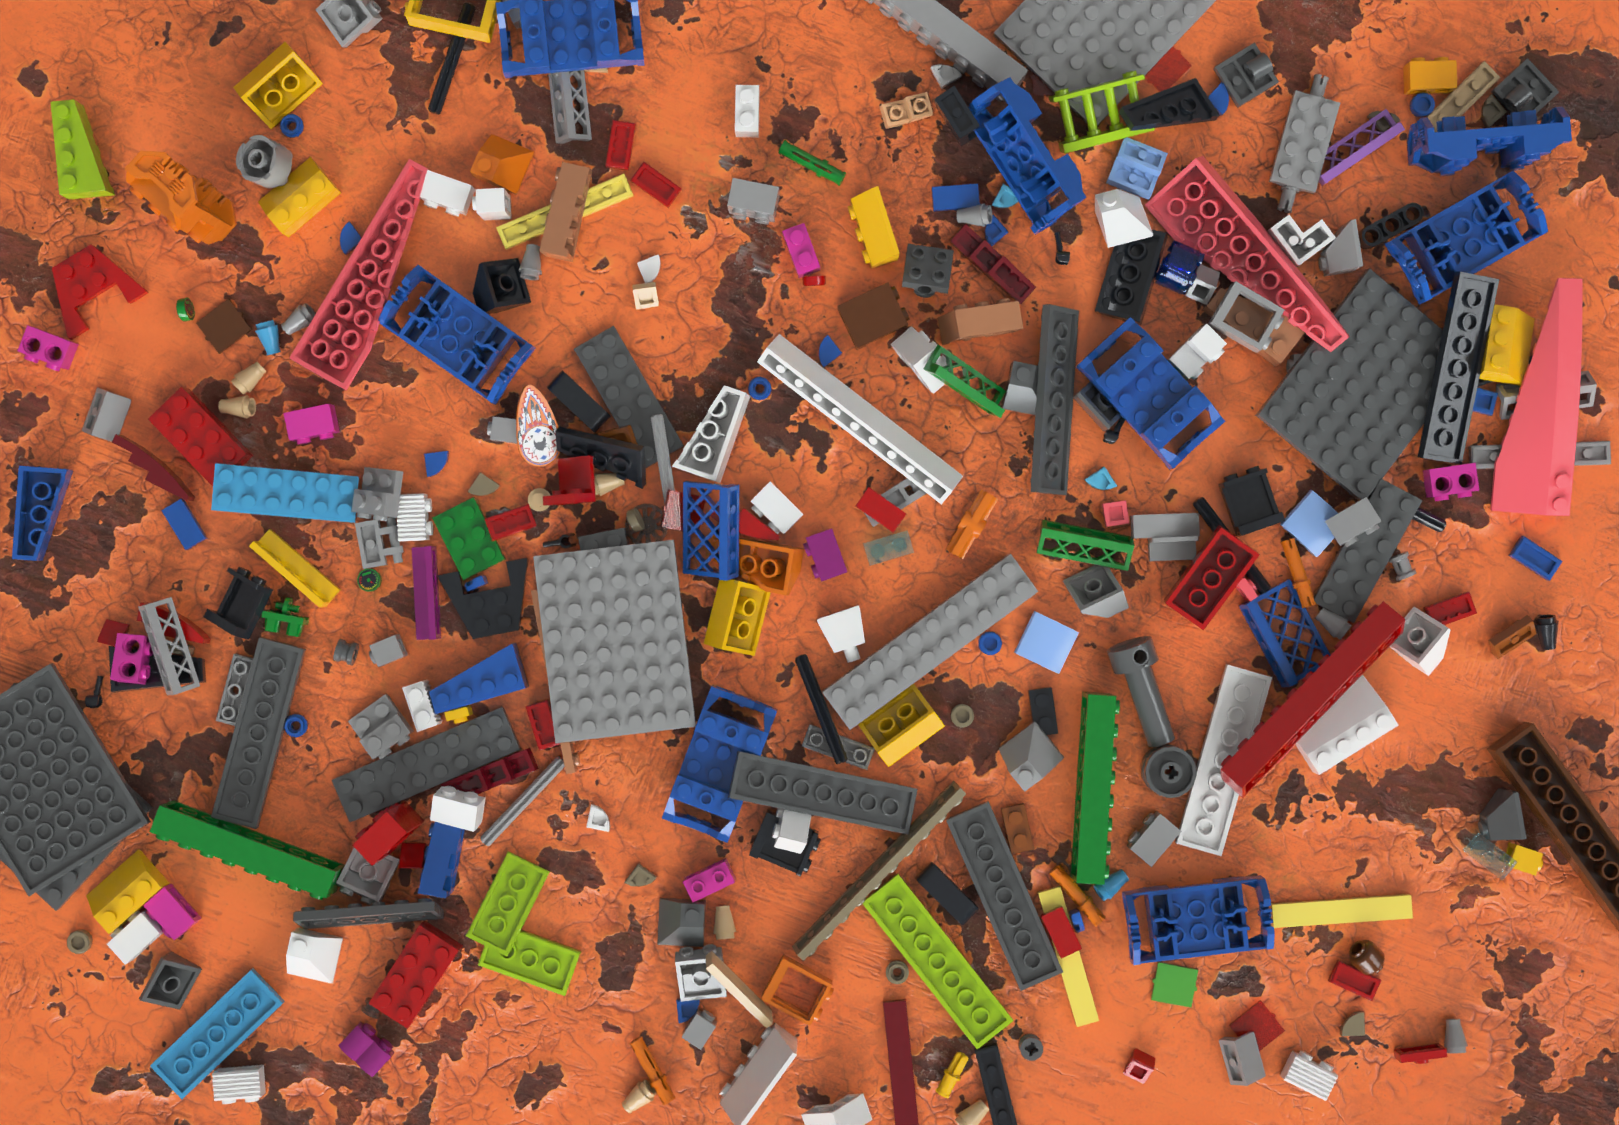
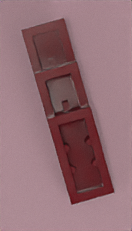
M964 224L949 240L958 251L1015 301H1019V304H1022L1036 288L1004 255H1000L986 240H982L967 224Z
M115 434L112 443L132 452L128 461L149 471L145 478L146 481L186 501H194L195 496L163 461L129 438Z
M529 747L444 782L441 786H451L459 791L480 794L539 768Z

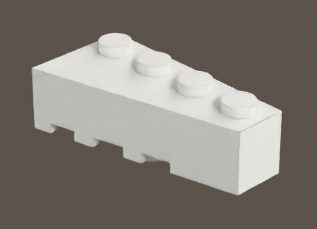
M724 385L709 408L707 415L700 422L696 432L690 441L687 442L678 460L676 459L672 467L721 483L750 395Z

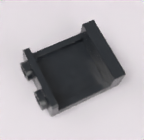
M955 86L934 99L937 110L961 147L977 137L974 131L980 125Z
M1258 465L1245 470L1246 475L1238 477L1237 473L1226 476L1224 477L1225 482L1219 484L1236 536H1243L1285 521L1283 513L1278 510L1267 479V468L1260 469Z
M228 567L227 572L232 574L234 578L218 611L207 609L203 617L231 635L249 640L273 589L265 585L266 580L255 575L253 577L250 576L252 572L245 568L238 567L236 570Z
M767 810L749 856L769 861L795 872L797 876L801 877L802 872L807 873L812 860L809 859L811 851H816L821 841V838H818L819 831L809 827L807 844L801 854L774 847L776 838L772 837L775 824L779 822V818L776 817L775 812Z

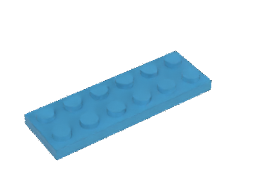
M215 463L211 510L355 523L356 512L351 511L354 489H358L359 476Z
M253 968L155 1060L150 1067L183 1099L285 1001Z

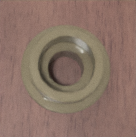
M892 961L886 968V977L893 984H901L909 976L908 967L902 961ZM899 968L902 972L896 976L893 974V970Z

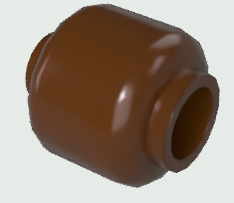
M1363 940L1357 941L1351 946L1349 960L1362 974L1372 975L1382 970L1385 955L1372 941Z

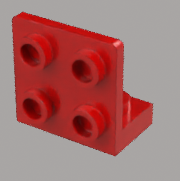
M587 455L558 459L559 490L552 491L551 496H543V506L596 502L593 456Z

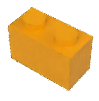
M1422 57L1411 59L1403 67L1404 95L1419 93L1445 94L1453 92L1457 89V60H1449L1448 57H1438L1434 61H1425V58Z

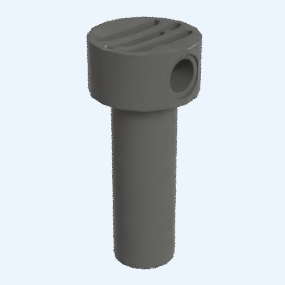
M1137 637L1110 647L1107 650L1113 672L1125 675L1148 746L1158 747L1172 742L1175 736L1151 665L1159 660L1152 637Z

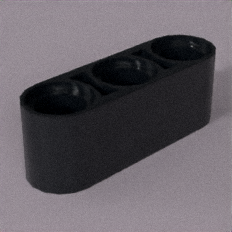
M1410 203L1358 232L1360 247L1362 249H1371L1417 224L1424 216L1423 208L1417 203ZM1407 210L1414 213V220L1407 218ZM1386 221H1390L1394 225L1393 232L1387 230L1385 226ZM1366 232H1369L1373 235V243H1370L1365 239Z
M563 370L547 386L594 433L611 417Z
M933 862L915 878L961 925H964L979 910L977 905Z

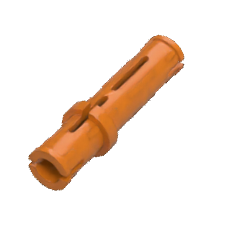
M1295 538L1280 542L1294 581L1293 589L1297 590L1302 609L1316 605L1310 588L1312 583L1310 579H1307Z
M1061 864L1055 866L1049 874L1074 901L1079 912L1082 911L1095 927L1098 926L1106 916L1093 903L1092 897H1088Z
M641 1036L630 1042L629 1045L650 1080V1087H654L662 1105L673 1101L676 1097L666 1081L667 1077L660 1071L643 1037Z

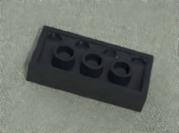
M1152 230V237L1114 246L1095 312L1122 321H1126L1131 317L1141 326L1168 238L1165 232Z

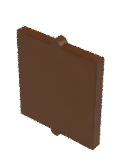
M227 299L196 323L205 334V340L210 341L219 354L252 330L242 317L243 313L237 310L230 299Z

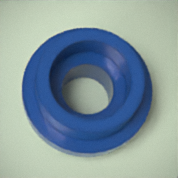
M288 114L282 118L280 129L285 136L295 138L303 132L304 124L299 116ZM291 123H296L294 130H289Z
M764 377L752 379L748 386L750 396L756 400L766 399L771 393L770 382ZM759 384L764 386L762 393H758L755 390Z
M293 714L287 717L284 729L289 736L300 737L306 733L308 722L304 716ZM295 721L300 723L298 730L293 727Z

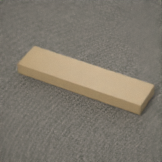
M1485 61L1427 116L1434 127V132H1437V121H1442L1443 117H1461L1501 78Z
M712 951L708 953L705 958L706 969L764 1027L768 1028L772 1025V1010Z

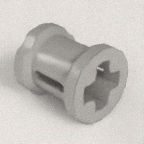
M1408 552L1397 554L1389 560L1397 574L1395 577L1396 581L1416 574V570L1412 569L1409 562Z

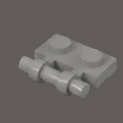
M388 517L386 521L387 527L381 528L380 520L355 523L363 569L388 565L386 558L388 555H393L394 564L403 562L402 553L404 551L403 546H400L398 541V527L394 517ZM389 534L390 548L384 547L382 535Z

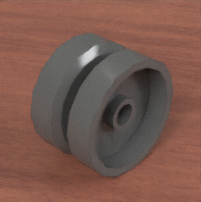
M1170 744L1151 748L1143 757L1140 766L1141 777L1145 785L1156 794L1167 798L1180 797L1187 793L1194 785L1197 776L1196 764L1192 757L1183 749ZM1170 766L1171 772L1165 774V769H1169Z

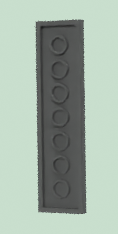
M1051 304L1043 305L1041 315L1031 492L1067 495L1079 310Z
M259 637L211 817L254 829L259 827L306 649Z
M501 707L386 756L382 760L379 759L337 777L332 782L349 822H352L516 752L521 747L504 707Z
M737 751L728 798L908 835L918 789Z
M989 801L947 818L946 822L1020 991L1063 973Z

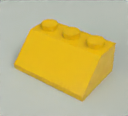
M284 42L233 88L240 98L272 129L284 116L292 112L323 83L295 51Z
M310 157L288 176V181L285 185L273 188L258 203L279 231L285 236L290 237L341 192Z
M873 187L851 198V206H848L851 220L856 219L858 228H855L858 242L863 241L865 250H862L865 264L870 263L872 269L897 261L900 253L879 187Z
M1494 304L1479 379L1521 386L1529 363L1534 318L1518 308Z
M735 579L728 581L719 580L703 644L722 650L755 656L771 592L762 590L758 585Z
M915 684L909 686L858 724L888 767L945 727Z
M138 849L88 893L86 897L93 917L110 934L120 926H123L135 912L140 911L146 902L170 883L144 853Z

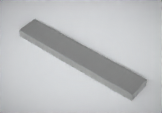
M1610 441L1576 442L1574 466L1611 464ZM1502 445L1469 446V464L1476 463V469H1494L1496 457H1499Z

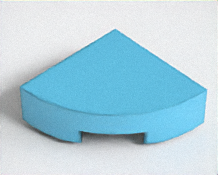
M1003 184L992 206L1008 208L1019 201L1011 188Z
M1105 467L1084 479L1091 487L1099 490H1108L1117 486Z

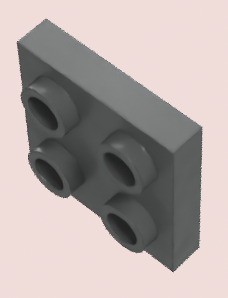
M1255 42L1214 67L1215 73L1227 88L1228 94L1237 108L1279 82L1273 73V65L1269 57L1265 53L1260 52Z
M1527 58L1499 83L1491 93L1510 113L1536 110L1537 113L1559 91Z
M908 244L902 287L913 288L916 295L924 298L933 296L935 292L948 294L954 250Z

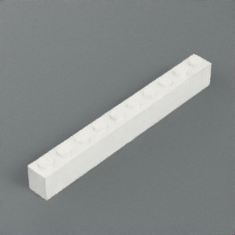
M779 334L768 345L757 361L941 505L962 479V474Z

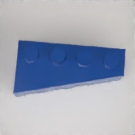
M19 466L12 559L43 561L73 470Z
M517 643L510 644L429 691L435 714L529 687Z

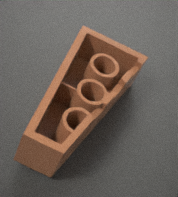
M562 162L561 168L558 167L556 170L555 181H557L555 190L551 193V207L546 217L545 230L539 249L546 257L573 262L592 176V170L589 167Z
M1223 288L1217 290L1210 298L1208 304L1203 307L1202 311L1212 317L1227 290ZM1238 296L1223 322L1258 341L1273 313L1250 300ZM1281 315L1284 317V320L1277 330L1273 329L1270 334L1272 340L1267 349L1257 352L1274 367L1282 363L1305 333L1297 326L1295 327L1289 323V319L1284 315Z

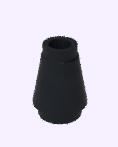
M1551 614L1537 616L1534 624L1541 648L1543 650L1556 649L1559 621L1556 620L1555 615Z

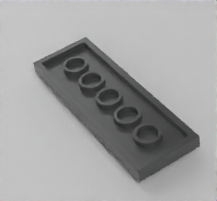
M614 326L574 348L618 426L622 427L631 424L637 444L644 446L645 469L658 462L651 423L652 415H663L669 455L684 447Z
M1380 479L1378 485L1368 497L1369 502L1382 521L1378 524L1380 528L1369 535L1366 532L1357 536L1359 541L1349 547H1346L1345 544L1341 546L1313 596L1316 604L1348 619L1352 623L1356 621L1423 501L1383 479Z
M422 898L418 899V903H409L408 900H397L394 902L395 904L385 905V902H373L371 906L362 907V904H348V908L328 905L324 907V910H315L314 907H303L301 911L293 912V921L304 929L444 919V910L432 899Z

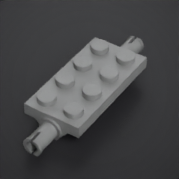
M1320 74L1314 75L1310 94L1297 90L1293 93L1269 182L1281 186V190H1283L1277 210L1282 211L1284 209L1286 213L1292 212L1296 193L1301 191L1314 194L1316 192L1340 107V102L1323 97L1329 77L1324 76L1321 78L1322 75Z

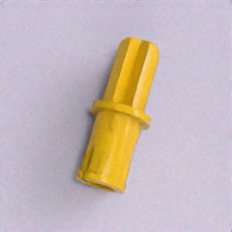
M956 1052L948 1069H944L945 1074L938 1088H936V1092L939 1095L949 1098L956 1082L960 1081V1074L968 1061V1056L964 1053Z

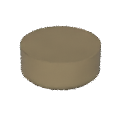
M638 509L628 510L626 516L632 530L639 532L645 529L644 520Z
M958 704L951 710L950 717L956 726L967 727L974 720V712L968 705Z
M82 929L72 932L67 938V947L75 954H82L88 951L93 943L91 934Z

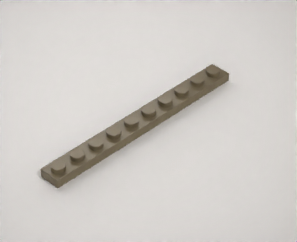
M955 781L910 825L909 834L902 833L792 946L798 957L804 961L807 957L813 955L821 942L827 940L833 934V930L840 923L845 922L856 907L864 903L866 896L872 890L877 889L889 873L897 869L902 859L909 856L914 851L915 846L921 840L926 839L938 823L945 820L947 813L962 802L966 793Z

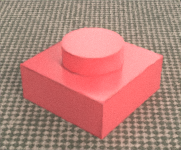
M1126 501L1102 504L1105 527L1129 524Z
M1243 577L1236 586V589L1245 601L1251 602L1258 597L1255 593L1257 588L1249 578L1246 580Z

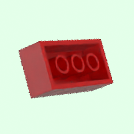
M180 387L148 418L212 486L215 463L243 466L254 456L188 388Z
M1218 525L1164 598L1165 604L1204 630L1260 554L1221 525Z
M406 801L401 804L396 802L384 811L379 812L372 819L373 823L364 827L355 836L357 841L352 846L373 866L398 848L425 820Z
M424 920L418 926L368 1004L408 1029L417 1018L463 945Z

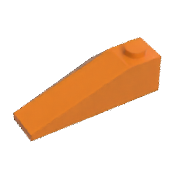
M713 535L708 541L716 550L719 547V540ZM739 538V575L745 580L758 585L759 588L766 592L789 595L801 572L804 548ZM706 549L705 556L709 557L711 553L708 549Z

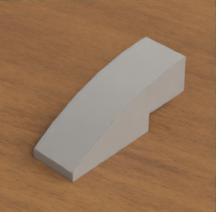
M1199 513L1130 516L1131 539L1200 536Z

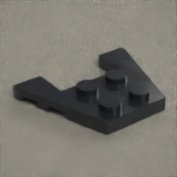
M528 558L506 562L510 586L466 595L464 594L459 571L438 575L442 586L473 639L520 630Z

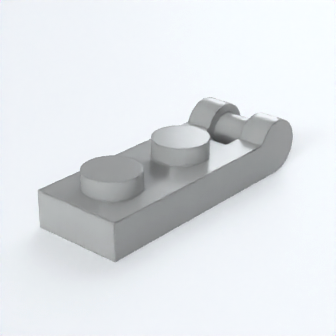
M907 478L881 494V496L899 509H903L925 495L926 492ZM909 485L914 491L910 496H908L904 489ZM865 514L873 527L879 524L877 521H875L870 516Z

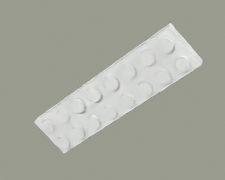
M1225 665L1196 767L1197 776L1194 785L1190 789L1179 830L1182 832L1177 836L1175 843L1222 856L1239 794L1222 780L1221 763L1228 755L1234 756L1238 751V745L1245 738L1249 740L1255 734L1253 730L1260 723L1272 677Z

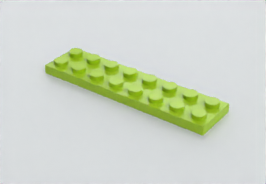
M898 873L865 899L863 903L865 908L976 1049L980 1048L1014 1021Z

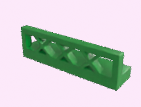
M936 346L923 369L988 414L1001 418L1005 410L998 404L1006 391L942 346ZM941 353L946 357L947 365L943 367L935 364ZM961 366L963 377H956L953 373V368ZM977 377L979 388L974 389L970 386L969 380ZM993 388L997 392L991 401L986 397V390Z
M1042 519L1037 553L1128 571L1135 545L1131 536ZM1045 537L1055 539L1059 544L1053 549L1043 548ZM1070 543H1077L1081 550L1075 554L1069 553L1065 546ZM1098 547L1105 554L1095 558L1091 557L1088 551ZM1118 551L1127 553L1124 563L1115 562L1111 555Z

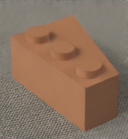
M1009 298L997 300L996 304L989 305L988 301L975 303V307L968 308L967 304L957 305L953 307V311L938 317L942 345L950 344V342L964 339V341H968L971 338L1002 335L1023 329L1019 301L1010 302Z

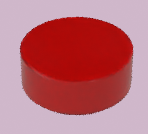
M826 276L802 277L804 286H821L826 284Z

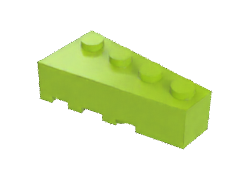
M74 99L51 102L59 195L69 200L115 195L113 187H111L108 180L107 170L103 166L100 151L95 143L93 131L84 106Z

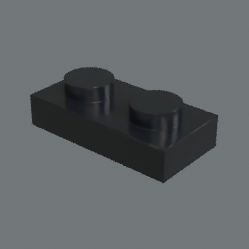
M1052 687L1028 690L1032 723L1035 721L1046 735L1058 734Z

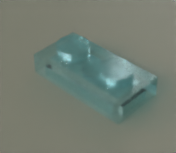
M908 530L863 543L869 566L914 553Z
M1477 833L1463 849L1466 854L1500 880H1503L1517 864L1516 860L1480 833Z

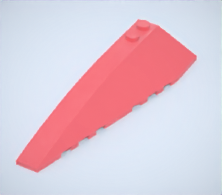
M1204 156L1195 158L1145 204L1147 209L1176 242L1191 250L1190 252L1197 257H1201L1215 270H1219L1226 275L1232 282L1237 281L1285 309L1282 315L1289 319V323L1300 328L1307 336L1328 351L1332 352L1350 337L1286 253Z
M410 159L290 356V359L300 366L346 391L371 351L380 324L378 319L387 302L421 198L420 195L427 170H429Z
M1557 278L1547 307L1546 318L1542 321L1540 327L1541 333L1538 342L1534 345L1531 362L1527 366L1516 398L1517 404L1514 413H1511L1510 424L1506 436L1503 437L1499 457H1496L1494 463L1490 508L1492 511L1570 516L1581 381L1583 306L1581 278Z

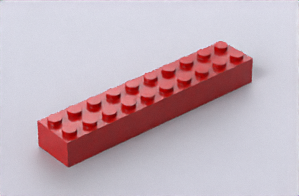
M1384 601L1379 606L1375 604L1367 612L1366 615L1368 617L1363 623L1358 621L1350 631L1352 634L1347 639L1342 638L1335 645L1334 648L1336 650L1331 656L1327 654L1318 663L1320 667L1314 673L1310 671L1303 678V684L1298 690L1293 688L1286 696L1287 701L1282 706L1278 704L1270 712L1269 715L1271 717L1266 723L1262 721L1253 730L1255 734L1249 740L1245 738L1238 745V751L1233 757L1228 755L1222 761V768L1220 769L1222 780L1242 798L1249 793L1403 633L1405 619Z

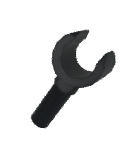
M1060 232L1054 233L1057 246L1055 261L1060 265H1068L1070 252L1062 251L1063 246Z
M1122 416L1116 424L1114 431L1106 430L1103 442L1114 444L1118 440L1120 429L1125 422Z
M568 533L562 535L560 539L543 542V547L561 546L563 548H570L576 546L577 543L571 544L568 540L570 536L575 534Z
M97 676L94 695L86 696V707L98 708L102 705L103 700L100 693L103 676Z

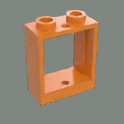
M783 954L761 995V1000L811 1026L813 1020L817 1022L823 1011L820 1007L824 1000L828 1001L834 988L831 987V979ZM789 967L823 984L808 1013L774 995Z

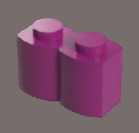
M360 1021L338 1046L362 1070L373 1077L393 1056V1046L386 1039L383 1038L381 1040L375 1034V1029L370 1024H364Z

